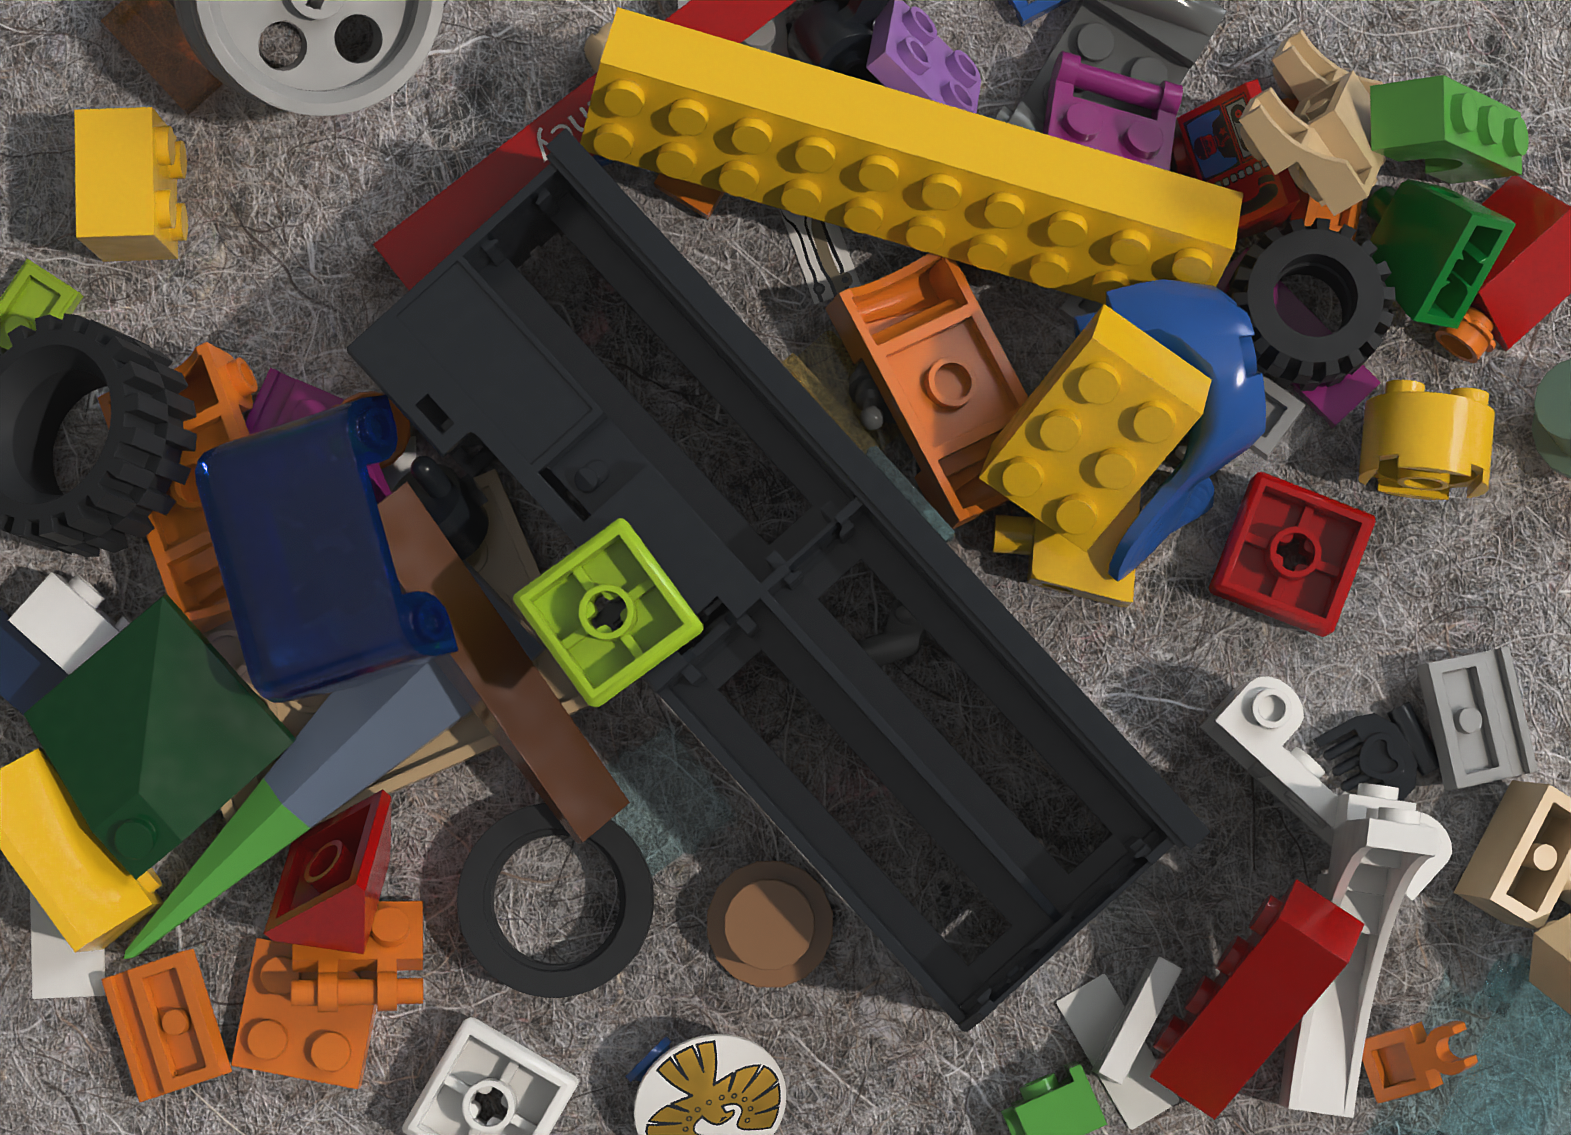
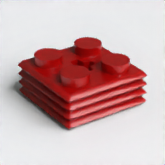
M1258 472L1249 481L1209 585V591L1213 595L1315 635L1327 636L1335 630L1374 528L1376 518L1370 513L1265 472ZM1292 539L1300 542L1298 553L1307 557L1306 564H1297L1291 570H1288L1282 566L1283 557L1276 553L1277 546L1284 547Z

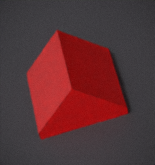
M1512 176L1481 204L1511 219L1516 226L1470 305L1484 313L1494 324V329L1491 331L1493 338L1505 351L1509 350L1571 294V206L1519 176Z
M383 789L313 827L291 843L263 934L276 942L358 954L365 953L390 862L392 797Z

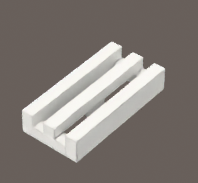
M1160 956L1150 957L1091 1071L1113 1083L1122 1085L1182 968Z

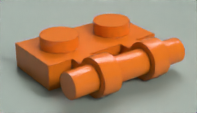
M379 901L364 954L292 944V972H318V980H291V1006H318V1012H338V1005H377V1011H397V1004H423V978H397V971L423 970V901ZM377 971V979H338V972Z

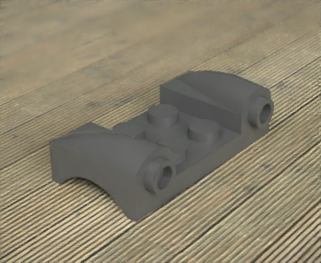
M1084 0L1015 111L1003 105L995 119L1043 133L1051 75L1056 59L1061 51L1081 56V63L1155 85H1160L1164 80L1180 85L1214 34L1227 10L1212 0ZM1074 88V97L1151 119L1152 110Z

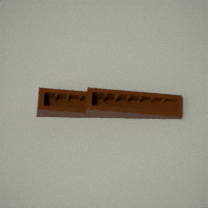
M408 482L397 488L343 530L423 632V635L418 638L419 642L577 844L586 841L630 803Z

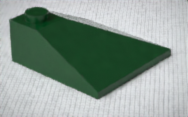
M166 593L24 713L25 718L89 828L135 880L182 843L296 740L293 734Z

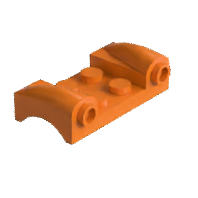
M928 253L885 277L865 285L848 288L838 293L826 306L825 310L853 363L856 364L864 361L921 469V472L914 478L943 533L945 534L1010 502L1011 500L979 479L992 442L1029 397L956 260Z
M208 342L195 347L192 354L174 369L183 374L189 386L180 392L179 395L194 401L196 418L184 421L183 428L197 434L196 450L182 451L179 464L191 468L186 484L183 485L172 481L166 494L176 500V503L167 516L156 511L151 512L148 518L155 529L146 535L167 595L202 634L276 600L314 580L312 564L320 553L315 539L305 527L298 529L292 522L280 518L242 415L243 412L253 409L251 394L258 390L257 381L251 368L241 357L234 359L229 353ZM107 392L97 398L109 429L111 399L110 392Z

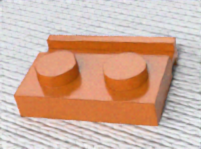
M194 948L101 979L139 1103L232 1072Z

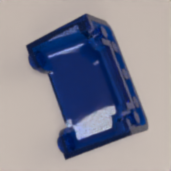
M386 395L354 400L226 442L204 452L197 461L195 469L196 485L247 671L257 692L263 698L273 703H285L354 688L459 651L448 613L437 597L428 592L421 591L402 594L367 469V466H373L389 459L396 450L398 441L397 428L390 402Z

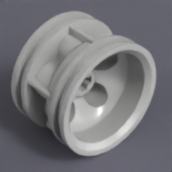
M174 0L177 19L187 43L201 64L215 78L238 94L254 101L309 116H335L360 111L377 104L400 89L416 73L430 52L438 34L444 7V0H312L310 7L306 5L307 0ZM359 14L365 17L372 26L373 41L370 49L363 57L355 61H348L337 51L334 39L335 31L343 19ZM285 21L297 28L302 39V46L298 57L291 64L274 69L268 66L261 58L258 47L259 38L264 29L270 24Z

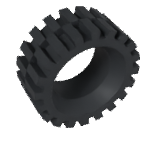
M64 313L63 320L50 314L35 318L36 331L20 325L8 333L12 347L9 350L0 347V530L70 555L75 553L84 557H100V549L116 553L128 548L125 533L143 539L155 529L148 518L152 511L167 516L176 503V500L166 494L172 481L183 485L186 484L191 468L181 465L179 462L182 451L196 450L197 434L184 429L183 422L196 418L194 401L179 395V393L189 386L181 372L169 368L173 361L162 352L99 322ZM108 387L111 399V420L104 448L88 475L71 491L63 494L57 484L53 469V448L59 427L70 409L81 398L99 388Z

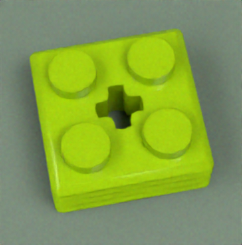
M619 518L513 596L516 606L586 703L592 707H600L703 631L701 621L631 525L623 518ZM604 596L613 603L620 599L624 600L626 608L620 613L623 625L619 629L614 631L607 625L600 626L597 629L594 627L592 620L599 614L595 602L600 597Z

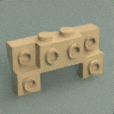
M1301 29L1283 40L1272 58V62L1275 65L1273 67V75L1279 88L1289 99L1297 98L1299 101L1294 113L1281 102L1272 87L1249 100L1239 119L1242 124L1240 133L1245 146L1258 161L1265 159L1275 175L1288 168L1296 185L1303 192L1308 193L1315 201L1319 202L1321 207L1327 205L1333 216L1369 196L1371 188L1378 181L1376 176L1379 169L1386 161L1385 156L1371 150L1370 86L1380 85L1383 82L1363 78L1356 75L1354 70L1348 72L1338 67L1311 43Z

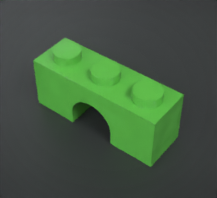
M1445 75L1370 86L1372 151L1398 162L1425 159V173L1450 184L1522 175V156L1527 153L1529 137L1526 124L1521 118V112Z

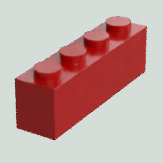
M1298 879L1293 882L1280 900L1270 894L1258 908L1248 928L1254 932L1247 940L1238 935L1234 937L1216 965V969L1220 971L1219 975L1214 980L1204 975L1184 1004V1009L1188 1013L1183 1019L1172 1014L1158 1033L1152 1047L1160 1051V1054L1150 1077L1215 1120L1346 967L1364 923Z

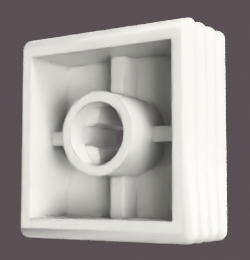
M470 1017L465 1019L460 1025L405 1120L402 1131L406 1135H549L575 1091L578 1079L576 1076L480 1020ZM496 1088L504 1094L501 1104L508 1111L505 1117L496 1114L489 1121H485L479 1117L482 1105L474 1099L477 1092L487 1095Z

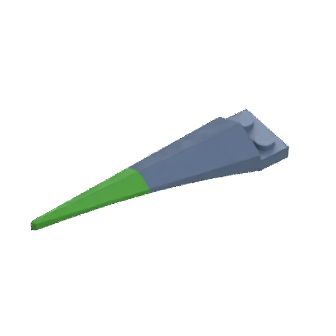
M463 560L467 569L533 662L547 648L545 644L466 560ZM402 605L296 736L294 743L284 751L125 950L124 959L134 958L320 821L474 712L419 642L418 638L423 635V632Z

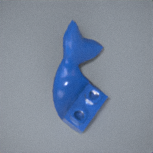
M1162 279L1106 291V306L1212 379L1203 415L1188 431L1189 442L1182 462L1154 491L1153 496L1127 529L1115 550L1109 564L1108 574L1117 582L1142 563L1169 534L1199 518L1213 507L1215 489L1209 477L1249 449L1265 432L1266 401L1263 374L1261 372L1257 373L1256 353L1251 337L1255 334L1247 312L1238 307L1232 298L1213 285ZM1097 312L1074 316L1075 339Z

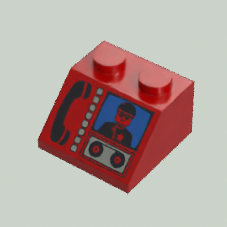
M1258 79L1246 82L1177 117L1170 162L1172 171L1243 193L1236 240L1281 226L1301 200L1288 168L1275 175L1265 159L1258 161L1252 156L1241 137L1240 127L1242 124L1239 119L1249 100L1262 93Z

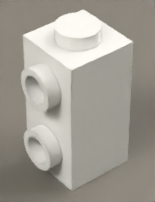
M53 572L47 576L8 620L68 674L72 673L132 622L123 616L116 623L101 610L99 606L106 598L80 575L75 574L69 581L67 578Z

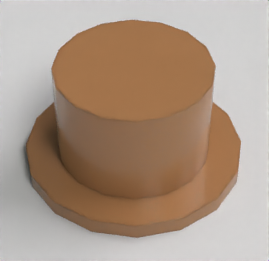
M756 861L735 870L716 889L707 911V938L716 960L734 978L755 987H785L806 978L823 961L833 937V911L824 889L805 870L783 861Z

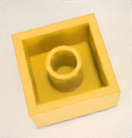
M153 107L74 110L76 238L103 262L178 259V241H186L188 236L187 209L185 203H177V179H185L187 174V155L184 141H176V135L173 133L172 127L167 126Z

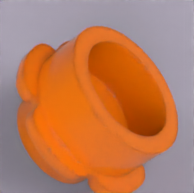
M1471 306L1457 329L1440 326L1435 332L1436 339L1447 351L1459 359L1470 363H1476L1484 352H1492L1496 347L1493 334L1491 333L1494 329V324L1484 313Z

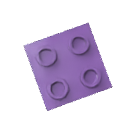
M890 0L875 19L866 68L878 79L875 84L977 114L981 79L974 62L961 50L953 51L937 35L934 23L923 10L916 6L910 8L903 0Z

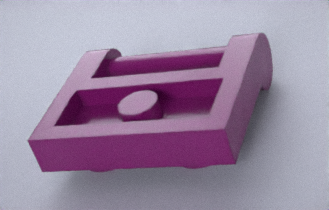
M1061 51L1056 59L1051 75L1043 134L1169 171L1176 116L1182 100L1183 86L1165 80L1160 85H1155L1081 63V56ZM1074 88L1152 110L1151 119L1074 97Z

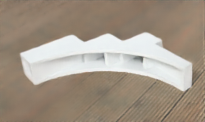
M1358 783L1357 795H1338L1329 873L1318 874L1316 892L1363 922L1364 926L1349 963L1287 1035L1279 1105L1285 1108L1349 1118L1354 1117L1367 1028L1388 940L1398 910L1413 877L1429 858L1437 855L1440 828L1420 825L1421 812L1416 811L1417 803L1398 801L1399 788Z

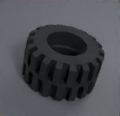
M1303 218L1289 221L1281 231L1277 227L1272 228L1264 233L1257 244L1253 243L1229 281L1231 285L1226 294L1237 303L1238 307L1247 312L1252 323L1255 335L1251 337L1256 353L1257 371L1263 375L1267 372L1275 376L1274 383L1284 389H1287L1291 383H1299L1300 391H1314L1321 383H1325L1327 388L1340 383L1346 375L1355 373L1383 342L1382 337L1390 328L1394 314L1389 313V308L1396 301L1395 287H1386L1385 280L1391 274L1387 262L1383 261L1378 264L1374 262L1372 256L1378 248L1369 239L1362 246L1352 240L1353 235L1357 231L1356 229L1344 224L1338 232L1330 230L1331 219L1316 218L1311 226H1305ZM1296 274L1310 275L1324 281L1332 288L1340 301L1342 322L1339 329L1333 334L1321 337L1306 336L1291 329L1281 319L1274 304L1273 292L1276 283L1284 277Z

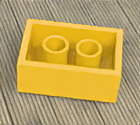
M1103 304L992 442L979 479L1084 552H1087L1203 415L1212 379Z

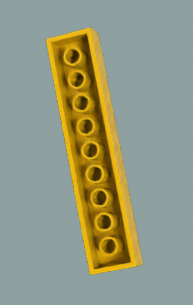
M617 7L600 60L580 142L587 152L609 160L630 164L664 174L671 178L681 179L725 192L735 197L749 199L789 211L796 215L817 219L851 229L858 233L868 234L912 247L919 251L936 254L976 266L980 269L1004 274L1037 284L1041 287L1055 289L1105 305L1106 291L1155 280L1167 279L1216 287L1235 250L1243 198L1242 192Z

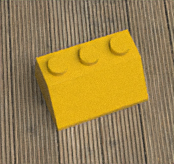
M37 748L0 768V850L75 953L103 950L161 907L164 902L155 890L162 886V882L154 869L151 867L135 880L91 831L43 748Z

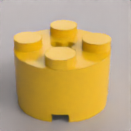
M1402 379L1386 382L1385 394L1374 396L1365 403L1358 474L1359 482L1366 485L1374 477L1378 479L1377 491L1424 500H1449L1450 488L1467 487V498L1485 494L1489 490L1495 412L1488 406L1489 393L1476 388H1455L1450 391V394L1425 392V385L1417 381Z

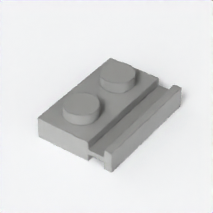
M1509 646L1416 666L1445 791L1538 772Z

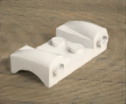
M1269 676L1253 678L1233 689L1199 728L1332 848L1338 795L1333 793L1319 780L1325 774V771L1313 758L1298 747H1295L1291 752L1283 747V744L1300 727L1304 719L1301 701L1292 688L1279 679ZM1344 791L1341 795L1349 794V793L1346 792V791ZM1422 812L1420 825L1440 828L1437 855L1429 858L1413 877L1405 893V896L1410 901H1413L1445 866L1452 854V842L1447 831L1437 820Z

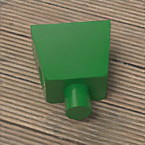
M1410 179L1400 183L1397 190L1392 186L1380 188L1371 196L1366 208L1367 215L1378 224L1370 238V241L1378 248L1373 254L1372 259L1376 264L1383 261L1387 262L1391 274L1385 280L1386 287H1395V299L1413 321L1457 329L1516 224L1511 219L1453 190Z

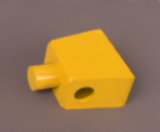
M1141 488L1087 552H1084L1033 515L1032 517L998 514H995L992 552L1029 555L1028 584L1117 607H1128L1133 603L1135 569L1118 582L1108 574V570L1119 542L1140 512Z

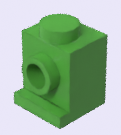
M1075 1060L1063 1065L1068 1078L1058 1082L1055 1073H1050L1030 1081L1019 1088L1023 1098L1010 1103V1107L1000 1111L1010 1135H1085L1108 1125L1079 1062Z

